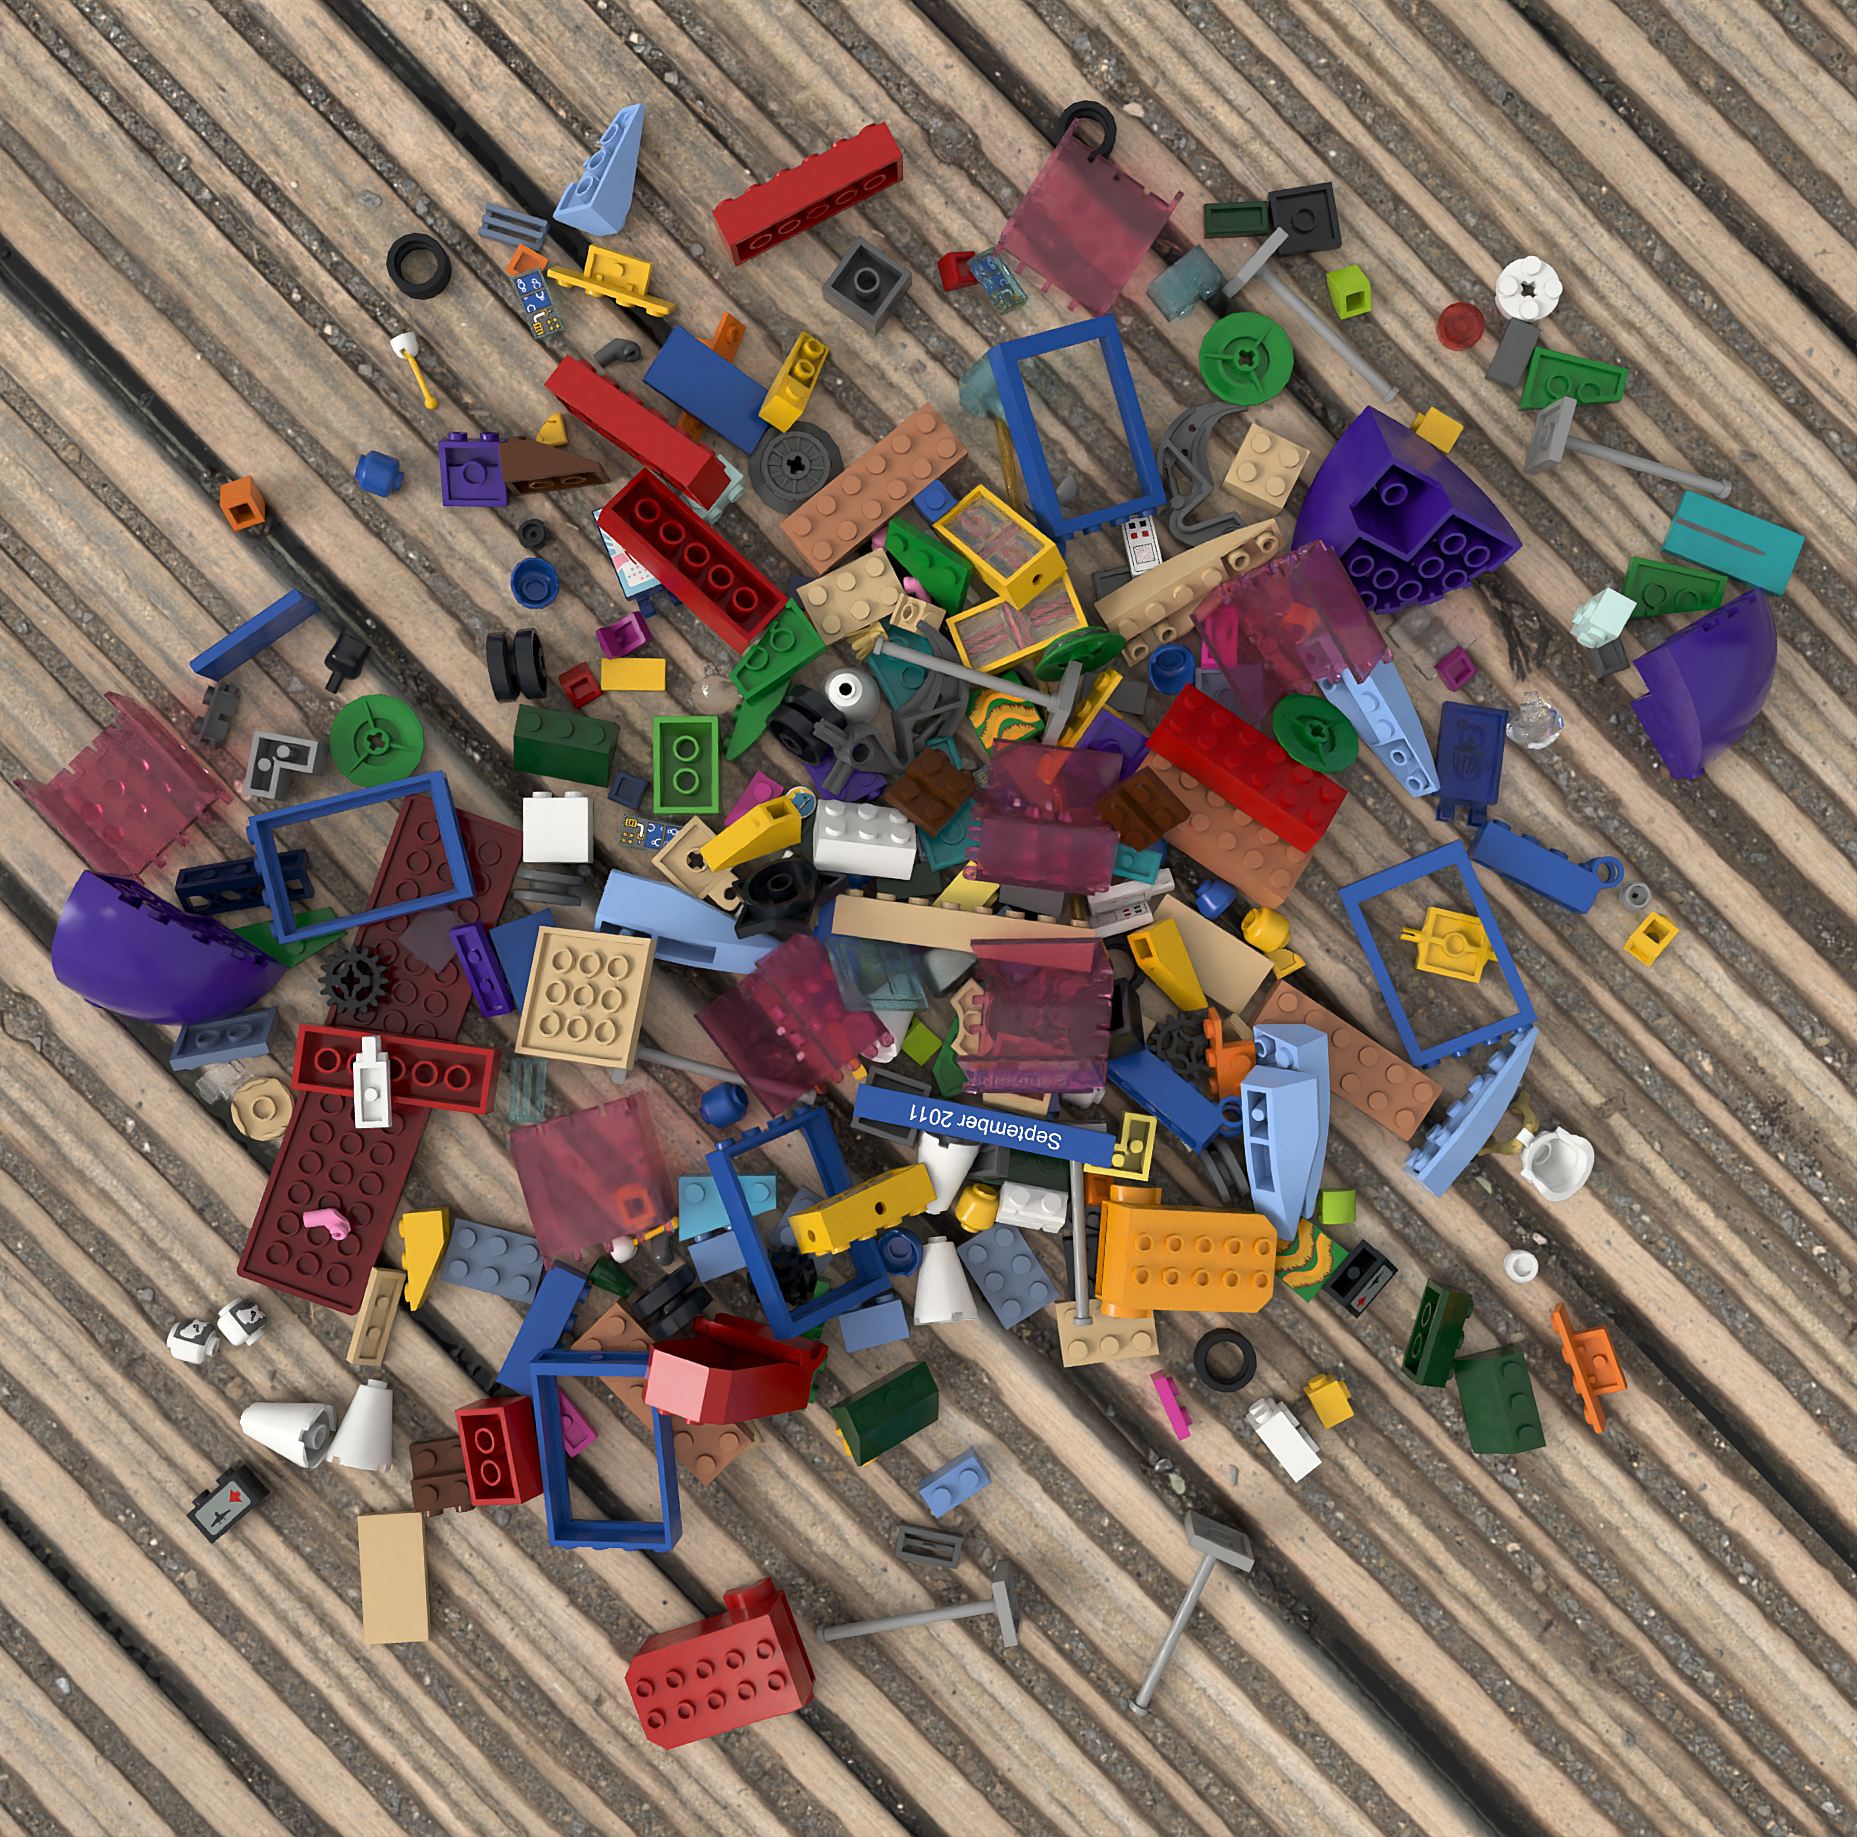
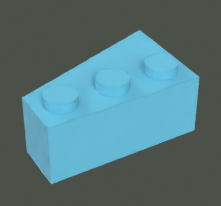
M778 1171L736 1172L752 1216L775 1209L778 1206ZM711 1172L682 1173L678 1177L679 1242L731 1224Z

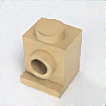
M901 593L889 623L925 637L916 628L918 621L921 619L939 631L946 610Z

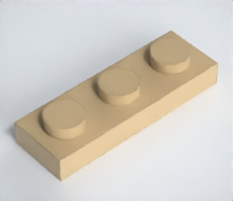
M372 1267L346 1358L349 1363L381 1366L406 1278V1273L402 1270Z

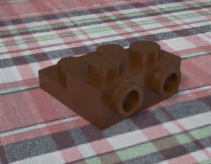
M927 746L908 766L907 771L886 792L884 799L931 837L935 838L973 797L978 785L974 783L975 778L971 772L966 769L958 770L949 763L950 758L943 750H933Z
M1149 766L1144 767L1106 790L1095 806L1098 809L1100 820L1105 824L1111 823L1119 832L1121 842L1127 847L1132 846L1137 852L1160 841L1165 832L1186 821L1191 814L1190 810Z
M459 1436L414 1442L409 1445L413 1479L410 1483L415 1513L424 1512V1517H434L443 1514V1509L455 1507L458 1513L471 1511L476 1508L472 1506Z

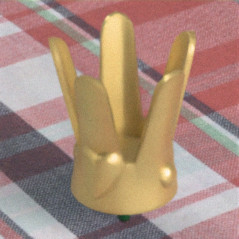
M877 620L872 622L868 628L844 634L845 637H849L846 641L852 644L853 650L861 649L856 655V659L860 660V664L873 653L878 635L884 636V640L890 642L886 632L892 629L893 626L891 625L883 629Z

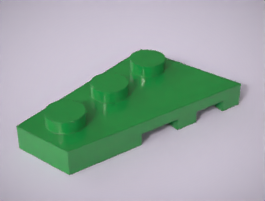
M1535 347L1531 353L1518 411L1541 410L1565 396L1576 399V407L1618 403L1622 400L1629 369Z
M899 516L892 519L889 523L884 545L886 549L920 582L951 617L962 613L975 565Z
M1630 557L1621 595L1637 603L1629 618L1720 608L1728 576L1639 557Z
M792 597L786 603V609L776 621L773 620L766 628L767 633L759 643L750 648L729 675L748 705L828 651L827 646Z
M332 907L294 915L297 928L338 918ZM270 921L231 929L264 950L266 954L288 966L289 968L286 972L348 935L347 931L344 930L285 945L280 944L279 939H274L270 929Z

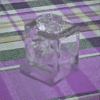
M235 1059L225 1064L216 1063L194 1084L200 1089L198 1091L199 1095L207 1103L213 1104L222 1097L228 1100L241 1088L237 1083L242 1085L254 1076L238 1059Z

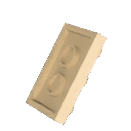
M883 547L796 589L818 635L827 647L847 638L844 634L867 628L872 622L882 621L892 616L900 594L906 595Z
M1090 1299L1089 1316L1093 1317V1324L1076 1326L1073 1325V1317H1076V1301L1064 1300L1055 1302L1064 1368L1159 1354L1153 1310L1152 1318L1113 1317L1101 1314L1102 1300Z

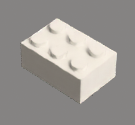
M835 799L818 800L813 828V864L817 870L910 880L917 850L915 823L896 808L874 806L868 803H848Z

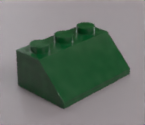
M520 704L513 735L514 770L608 788L620 726L611 721Z
M1427 1279L1400 1369L1415 1384L1445 1388L1447 1380L1450 1381L1455 1371V1362H1453L1456 1349L1459 1350L1462 1347L1464 1341V1331H1462L1465 1319L1470 1318L1474 1307V1302L1471 1300L1473 1295L1469 1292Z
M1510 1344L1453 1359V1362H1455V1380L1472 1449L1475 1454H1517L1546 1447L1522 1350Z
M925 1361L907 1362L830 1407L857 1466L864 1465L938 1420L939 1390Z

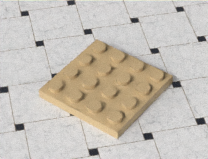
M540 926L514 1052L536 1057L632 1070L657 941L648 938Z

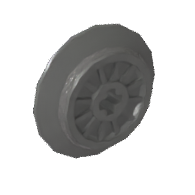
M796 420L785 433L774 426L763 433L750 455L748 471L752 487L763 503L779 513L791 515L841 474L844 466L839 447L829 433L813 423ZM796 459L801 461V467L804 468V471L798 470L795 475L791 473V467L788 466V463L794 464Z

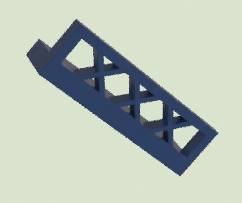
M306 848L278 853L285 882L300 879L303 888L295 890L287 887L290 901L313 898L315 890L307 873L309 856ZM256 857L180 869L174 890L185 913L211 915L265 906L262 895L252 891L254 886H265L263 876L259 877L255 869L254 858ZM231 890L241 896L239 899L229 900L220 895L224 891ZM201 896L210 901L205 905L193 906L190 897Z

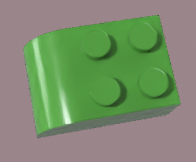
M653 716L654 814L658 816L722 815V735L719 716Z

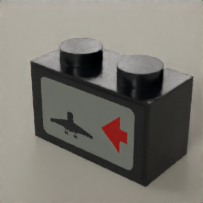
M1362 1239L1321 1288L1358 1319L1398 1272V1269L1383 1254Z
M246 1464L236 1471L230 1467L216 1480L219 1486L213 1492L206 1489L192 1501L195 1508L186 1516L211 1544L224 1535L270 1493Z

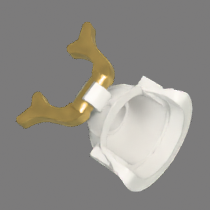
M1522 1090L1518 1100L1510 1104L1509 1108L1514 1113L1525 1116L1524 1124L1512 1139L1505 1143L1497 1142L1491 1134L1477 1154L1482 1156L1494 1152L1511 1156L1521 1151L1520 1156L1524 1168L1520 1173L1521 1176L1536 1187L1545 1199L1552 1202L1563 1201L1574 1195L1588 1179L1594 1164L1593 1147L1587 1139L1571 1135L1561 1127H1558L1555 1132L1544 1130L1533 1135L1539 1127V1120L1530 1108V1094L1526 1090Z

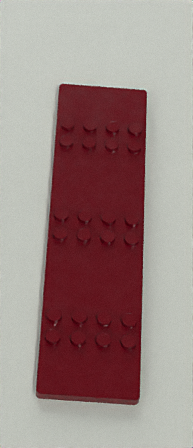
M419 794L405 797L365 911L455 889L432 799ZM455 807L478 897L360 926L353 945H359L361 953L365 948H371V957L376 955L383 956L379 965L389 966L390 969L384 973V977L392 979V982L384 984L383 988L390 993L388 996H379L378 998L381 1000L382 1005L375 1007L370 1004L371 1012L366 1014L360 1009L358 1015L351 1016L349 1008L345 1013H338L339 1004L330 1006L324 1024L457 1042L474 993L448 931L455 926L483 921V929L486 937H488V930L498 927L516 876V870L519 868L523 857V831ZM365 962V968L374 975L371 967ZM350 977V983L360 984V978ZM373 986L365 992V998L371 994ZM337 987L339 994L344 998V992ZM300 1090L240 1258L237 1274L240 1277L353 1316L359 1313L372 1267H377L433 1108L391 1102V1127L356 1128L354 1097ZM334 1208L349 1220L351 1230L345 1239L335 1240L332 1238L330 1230L324 1225L306 1228L303 1220L304 1212Z

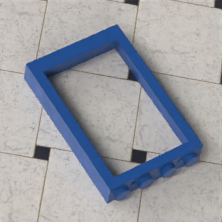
M1113 313L1000 343L987 351L1039 531L1049 539L1054 538L1055 543L1059 544L1075 539L1073 532L1079 530L1083 531L1084 536L1101 531V524L1110 521L1111 527L1130 522L1129 515L1138 513L1139 519L1156 514V507L1167 503ZM1099 338L1144 497L1063 521L1017 361Z
M442 770L248 817L250 826H246L247 837L250 844L255 845L258 856L254 858L255 869L259 877L263 876L266 888L262 889L263 901L267 908H271L273 920L270 921L271 933L275 940L279 939L280 944L288 945L478 897L447 774ZM430 791L455 889L297 928L272 829Z
M1457 839L1338 889L1414 1068L1422 1066L1423 1070L1432 1068L1441 1063L1440 1058L1452 1054L1453 1058H1457L1471 1052L1470 1046L1483 1042L1484 1046H1488L1502 1040L1501 1034L1514 1030L1515 1034H1519L1534 1027L1532 1022L1538 1021V1018L1461 839ZM1456 863L1520 1013L1421 1051L1358 903Z
M808 1104L791 1111L793 1117L786 1120L785 1115L767 1121L768 1128L760 1130L759 1126L741 1133L743 1139L736 1142L733 1137L714 1144L716 1150L705 1155L775 1340L794 1338L892 1287L874 1237L863 1241L856 1239L849 1242L851 1247L848 1248V1252L858 1277L788 1311L735 1172L731 1158L802 1128L828 1198L853 1187L852 1179L824 1106L811 1110Z
M541 1350L529 1362L550 1546H562L564 1549L592 1547L594 1550L623 1548L624 1551L653 1549L655 1552H667L673 1550L682 1537L683 1531L671 1416L657 1413V1408L652 1406L663 1522L572 1519L557 1376L645 1377L650 1351Z

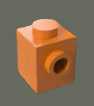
M251 475L220 485V507L234 532L265 522V500Z

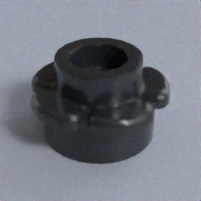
M531 519L522 523L518 530L519 542L527 549H542L550 537L549 529L544 527V523L539 519ZM532 532L537 533L535 538L531 537Z

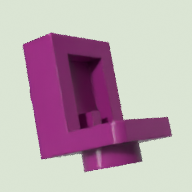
M641 611L632 612L614 625L600 628L595 632L600 642V647L609 660L627 657L654 640Z

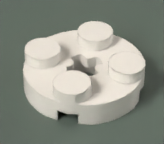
M1527 256L1524 259H1518L1510 263L1499 275L1496 281L1495 303L1501 314L1508 320L1513 317L1525 323H1537L1547 317L1556 307L1563 287L1558 275L1549 264L1536 256ZM1522 284L1533 287L1535 295L1533 298L1530 295L1526 297L1521 295L1523 291Z

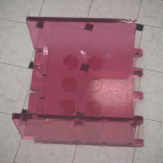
M1075 117L1002 230L998 244L991 253V256L996 259L1001 254L1002 249L1020 261L1014 271L1015 273L1020 275L1024 268L1028 266L1047 280L1041 291L1047 293L1051 285L1054 284L1073 298L1067 309L1073 311L1078 302H1080L1097 314L1094 317L1096 318L1104 316L1112 306L1184 196V193L1179 190L1170 204L1152 191L1145 201L1142 200L1140 195L1146 187L1126 173L1123 174L1119 182L1115 181L1113 178L1119 168L1099 154L1092 164L1087 161L1093 150L1074 137L1081 120Z
M1321 539L1299 547L1298 553L1295 550L1271 560L1270 564L1266 562L1244 572L1243 575L1239 574L1221 582L1220 588L1219 586L1214 587L1189 615L1253 726L1259 724L1276 700L1279 702L1287 697L1288 691L1300 687L1302 693L1307 696L1314 691L1311 682L1323 677H1327L1330 684L1335 685L1340 683L1341 680L1338 671L1349 668L1359 685L1365 682L1380 659L1384 664L1393 662V655L1334 548L1332 546L1326 548Z
M107 691L104 696L121 713L115 719L121 727L120 730L114 725L109 724L92 741L93 745L98 749L97 752L91 747L86 746L69 763V766L75 771L74 774L68 769L63 768L48 785L44 782L16 778L13 783L98 872L131 877L144 886L146 883L139 875L152 862L162 869L167 863L160 855L175 840L185 847L190 841L183 833L198 818L208 825L213 819L206 811L219 798L228 805L233 801V798L148 709L142 708L133 698Z
M993 738L986 789L977 788L972 797L976 802L984 803V807L974 806L970 811L972 819L982 821V827L971 826L968 829V838L980 841L979 847H968L965 851V858L969 861H976L977 866H965L963 868V877L973 881L1095 896V892H1107L1111 885L1120 831H1112L1111 823H1103L1098 816V809L1095 806L1106 790L1118 784L1123 754Z
M798 933L755 962L754 965L757 968L741 981L740 986L739 984L735 985L694 1015L773 1119L812 1087L817 1089V1093L820 1095L828 1092L829 1085L824 1079L827 1076L835 1084L842 1082L844 1074L840 1069L845 1065L850 1071H857L861 1067V1062L857 1055L861 1052L868 1059L876 1057L878 1049L873 1043L876 1040L883 1047H889L894 1043L892 1034L816 936L811 938L810 936Z
M1102 937L971 939L970 946L982 968L975 970V978L985 980L984 995L972 996V1004L982 1006L980 1024L969 1025L968 1031L971 1035L979 1036L977 1054L958 1055L957 1058L959 1066L969 1082L963 1083L962 1091L966 1093L1093 1094L1094 1088H1104L1106 1086L1108 1063L1101 1060L1108 1058L1110 1032L1099 1029H1109L1111 1027L1112 1001L1106 999L1113 998L1115 975L1111 973L1114 970V966Z
M643 1090L629 1095L628 1098L624 1097L604 1103L607 1114L605 1117L602 1116L601 1109L597 1105L574 1112L575 1126L572 1127L568 1115H563L541 1122L544 1134L540 1136L536 1124L530 1126L523 1125L508 1132L512 1143L509 1147L546 1271L554 1270L552 1259L554 1256L571 1251L575 1263L581 1262L583 1258L580 1248L603 1242L608 1254L614 1252L612 1239L634 1232L638 1244L645 1243L646 1239L643 1230L657 1225H664L667 1236L674 1234L671 1220L679 1211Z

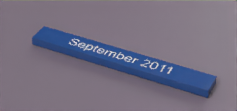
M859 1083L853 1116L1105 1168H1110L1116 1140V1135L863 1083Z

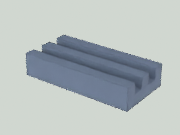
M491 203L486 204V213L481 220L482 226L478 229L480 237L515 248L522 243L541 255L550 227L548 221ZM496 215L499 217H503L512 221H516L525 225L540 229V232L513 223H509L500 219L493 218V216ZM490 225L537 239L536 244L489 230Z

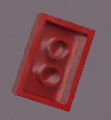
M529 1396L479 1399L455 1410L472 1506L523 1504L544 1493L539 1447Z

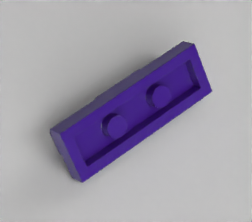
M479 921L455 926L448 932L483 1017L487 1018L511 1013L516 1008L513 1003V996L509 993L506 985L507 981L489 944L491 939L489 936L486 937L484 932V922Z

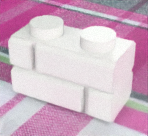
M1005 1181L998 1191L999 1208L995 1222L1036 1230L1043 1228V1231L1058 1233L1060 1227L1065 1223L1068 1201L1067 1192Z

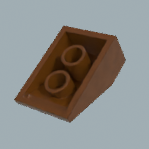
M524 436L510 437L507 439V442L498 443L503 483L515 496L610 484L609 476L599 462L532 439L526 440Z

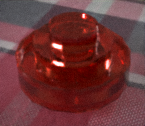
M1468 302L1450 304L1442 311L1436 322L1438 340L1444 347L1452 351H1464L1472 348L1481 339L1485 329L1483 314L1476 306Z

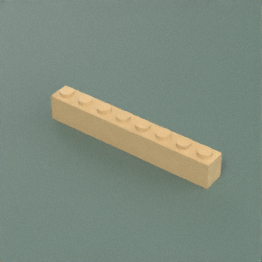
M850 888L844 890V894L840 893L836 896L831 932L834 934L1091 968L1096 929L1089 928V921L1070 919V923L1067 925L1056 923L1057 918L1039 914L1037 920L1024 919V912L1006 910L1005 916L992 914L993 908L973 906L972 912L960 910L961 904L941 901V907L929 906L928 899L909 897L908 903L895 901L896 895L877 892L876 898L863 897V890Z

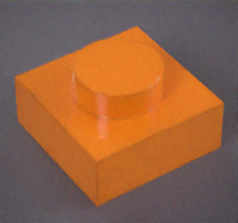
M520 243L505 272L516 277L538 268L542 275L549 259Z
M1084 1172L1085 1206L1102 1207V1200H1110L1111 1184H1114L1113 1176Z

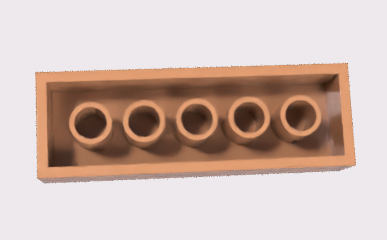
M927 402L779 524L780 532L816 576L820 578L833 571L867 543L877 531L887 526L892 519L913 505L912 499L935 479L938 478L942 481L965 462L969 451Z
M1150 750L1136 772L1149 766L1191 812L1186 821L1168 830L1162 837L1261 906L1268 907L1274 911L1287 899L1316 851L1310 849L1304 854L1168 760Z
M1275 980L1246 1024L1252 1031L1253 1026L1257 1024H1306L1326 1033L1328 1039L1330 1092L1397 1137L1408 1142L1444 1089V1087L1284 980Z
M620 1297L570 1348L572 1350L650 1351L651 1343L656 1342L647 1332L649 1323L646 1320H638L629 1308L631 1304L623 1297ZM598 1376L654 1434L652 1406L645 1404L641 1398L645 1377ZM671 1416L675 1456L705 1487L753 1441L755 1435L743 1422L727 1425L704 1423V1425L697 1426L685 1423L682 1416Z

